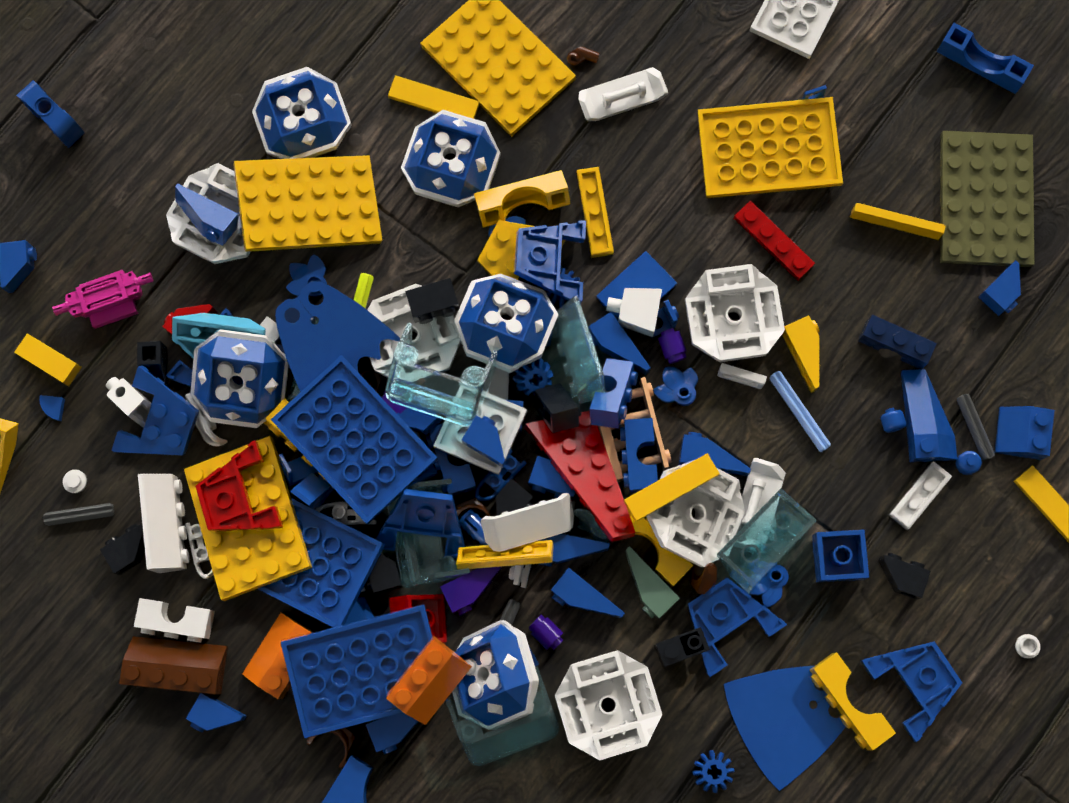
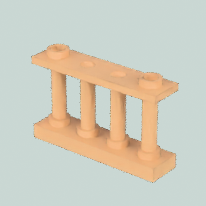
M643 377L639 382L640 387L632 389V399L643 396L646 410L627 414L625 420L653 418L654 440L658 454L638 460L645 465L661 463L662 470L665 471L668 470L669 463H672L669 450H665L651 401V396H654L652 385L647 383L646 378ZM600 388L591 390V400H593L595 391L601 392ZM623 419L621 420L620 425H624ZM598 426L617 482H621L623 480V473L627 471V464H622V461H619L617 452H620V449L626 448L625 441L618 440L617 438L613 439L611 430L614 428Z

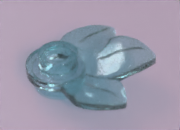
M584 509L574 510V515L580 519L577 524L578 529L592 533L595 541L608 543L609 538L594 520L595 517L591 512Z

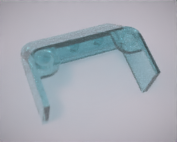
M407 323L394 352L386 383V397L393 403L459 425H470L476 415H478L495 374L498 351H492L485 369L478 366H470L463 371L461 378L416 364L418 350L412 345V324Z
M451 479L417 482L407 489L443 494L441 488L452 484ZM400 495L387 506L388 514L391 513ZM397 532L395 551L401 581L405 588H414L451 580L470 573L469 568L458 570L456 561L451 556H444L441 537Z
M535 666L541 691L537 692L534 698L532 714H529V717L483 734L478 721L471 718L460 721L453 699L450 698L446 701L457 735L471 764L483 766L549 741L557 736L559 724L537 666Z

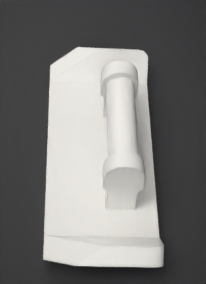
M652 67L579 92L578 99L586 120L598 121L659 101L668 94V90L661 72Z
M754 458L750 466L751 472L747 476L742 493L745 513L732 546L751 552H758L764 550L786 473L778 464Z
M563 493L556 499L539 501L538 504L511 512H502L501 515L495 517L485 516L481 519L485 542L493 551L501 552L570 531L573 528L574 521L570 494Z

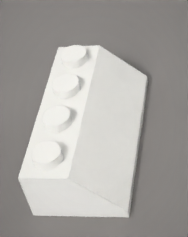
M138 474L147 570L156 573L186 570V563H189L188 549H185L184 540L187 539V530L182 525L185 509L183 503H180L179 494L182 493L181 480H178V477L173 474Z

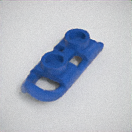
M510 449L505 460L506 464L501 469L500 474L497 475L489 471L479 482L475 491L476 499L482 502L494 499L527 463L525 461L519 463L516 458L510 455L513 452ZM509 472L511 475L506 480H503L502 477ZM484 483H487L495 491L488 497H481L479 495Z

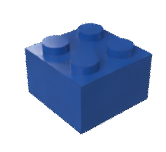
M865 530L816 532L812 535L816 583L864 580L869 578Z

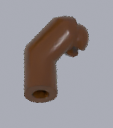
M578 47L568 53L567 61L571 65H578L585 60L597 63L600 53L585 47Z

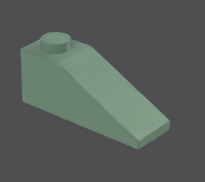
M629 546L625 554L640 601L644 605L642 610L651 619L654 616L659 619L680 598Z

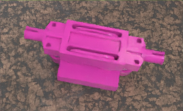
M123 270L80 284L79 287H76V291L66 294L65 303L53 306L52 308L56 316L69 311L75 318L79 316L89 317L92 327L96 329L138 314L135 301L140 299L143 294L141 286L154 282L151 273L137 277L132 271L125 273Z

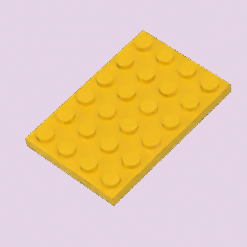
M468 0L421 42V47L474 100L479 101L480 106L511 137L576 79V75L500 0Z
M833 97L700 109L697 111L706 198L842 186L843 178Z
M370 155L234 161L233 166L245 252L380 244L382 242Z
M271 436L257 441L264 462L246 468L241 473L253 513L275 505L278 507L283 528L213 532L207 529L195 486L217 468H222L231 461V457L236 453H241L245 450L248 444L184 469L222 601L232 599L312 568L286 479L279 462L275 443Z

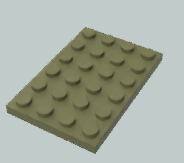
M962 131L941 132L940 224L946 227L944 234L940 237V263L1010 266L1016 260L1019 262V267L1034 266L1033 135Z

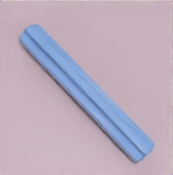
M777 371L770 376L771 382L820 452L828 449L831 446L830 442L782 372Z

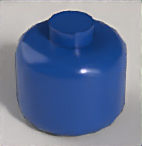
M889 408L880 417L883 429L887 433L901 430L907 425L901 410Z
M965 451L957 457L955 464L960 473L972 475L981 468L982 461L976 452Z

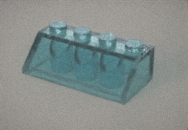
M575 296L557 310L558 318L552 330L553 338L558 337L557 351L559 357L564 356L566 362L562 363L565 376L571 377L572 383H569L572 397L577 396L578 402L581 404L592 401L595 391L606 393L604 373L579 298Z
M780 489L717 553V557L731 578L745 591L750 593L812 529L817 520L783 489Z

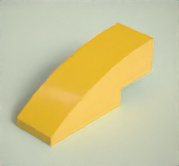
M26 334L14 352L67 386H70L82 368L77 363L29 334Z

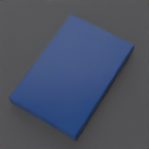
M645 251L596 296V299L607 308L608 298L622 300L625 288L662 289L661 300L677 285V282ZM612 312L615 318L619 320L620 313Z

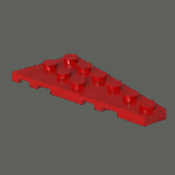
M590 411L581 412L579 427L557 433H552L544 420L526 423L525 430L528 434H532L541 451L544 450L551 459V464L571 490L577 493L584 507L587 506L595 517L594 520L610 541L634 537L636 532L624 503V498L598 426L591 425Z

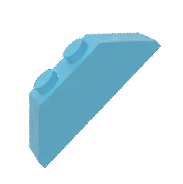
M198 313L172 318V341L179 344L194 359V349L220 329L265 335L266 329L248 318Z

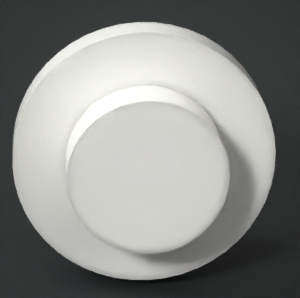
M71 470L63 478L64 488L71 493H79L87 485L86 475L79 470Z
M1024 634L1016 640L1015 648L1021 657L1034 658L1040 651V643L1035 636Z

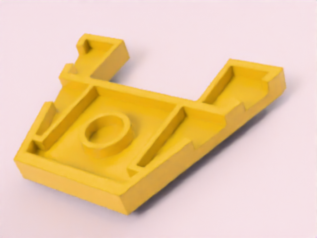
M498 220L477 262L490 276L503 274L518 280L519 276L514 274L516 233L519 228L535 226Z

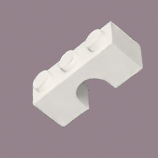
M139 598L134 627L141 628L140 633L155 635V631L164 632V637L178 639L179 634L188 636L187 641L199 643L202 642V638L210 639L215 611L186 606L184 617L179 622L172 623L167 616L169 603Z

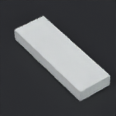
M933 461L891 511L889 516L904 529L909 530L952 476Z

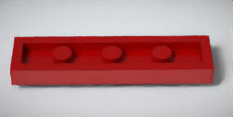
M749 201L734 215V219L796 280L799 281L815 265V262L752 201Z

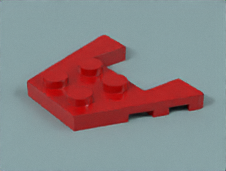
M257 441L250 442L245 450L241 453H236L231 457V461L222 468H217L195 486L209 531L283 528L278 507L274 505L253 513L241 471L264 462Z

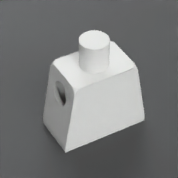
M625 288L622 300L608 298L606 311L620 313L618 322L621 326L653 337L662 289Z
M116 377L111 378L106 383V387L110 390L107 396L128 417L144 428L152 403L124 378L120 380Z

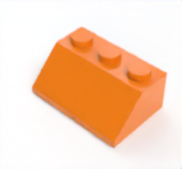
M281 612L242 675L275 698L283 699L290 689L291 683L280 642L314 632Z
M433 636L387 693L386 699L406 715L426 725L472 666Z

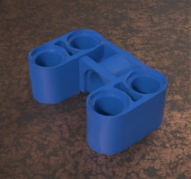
M34 80L16 95L38 119L41 118L47 124L50 130L68 148L85 134L77 122L65 110H62Z

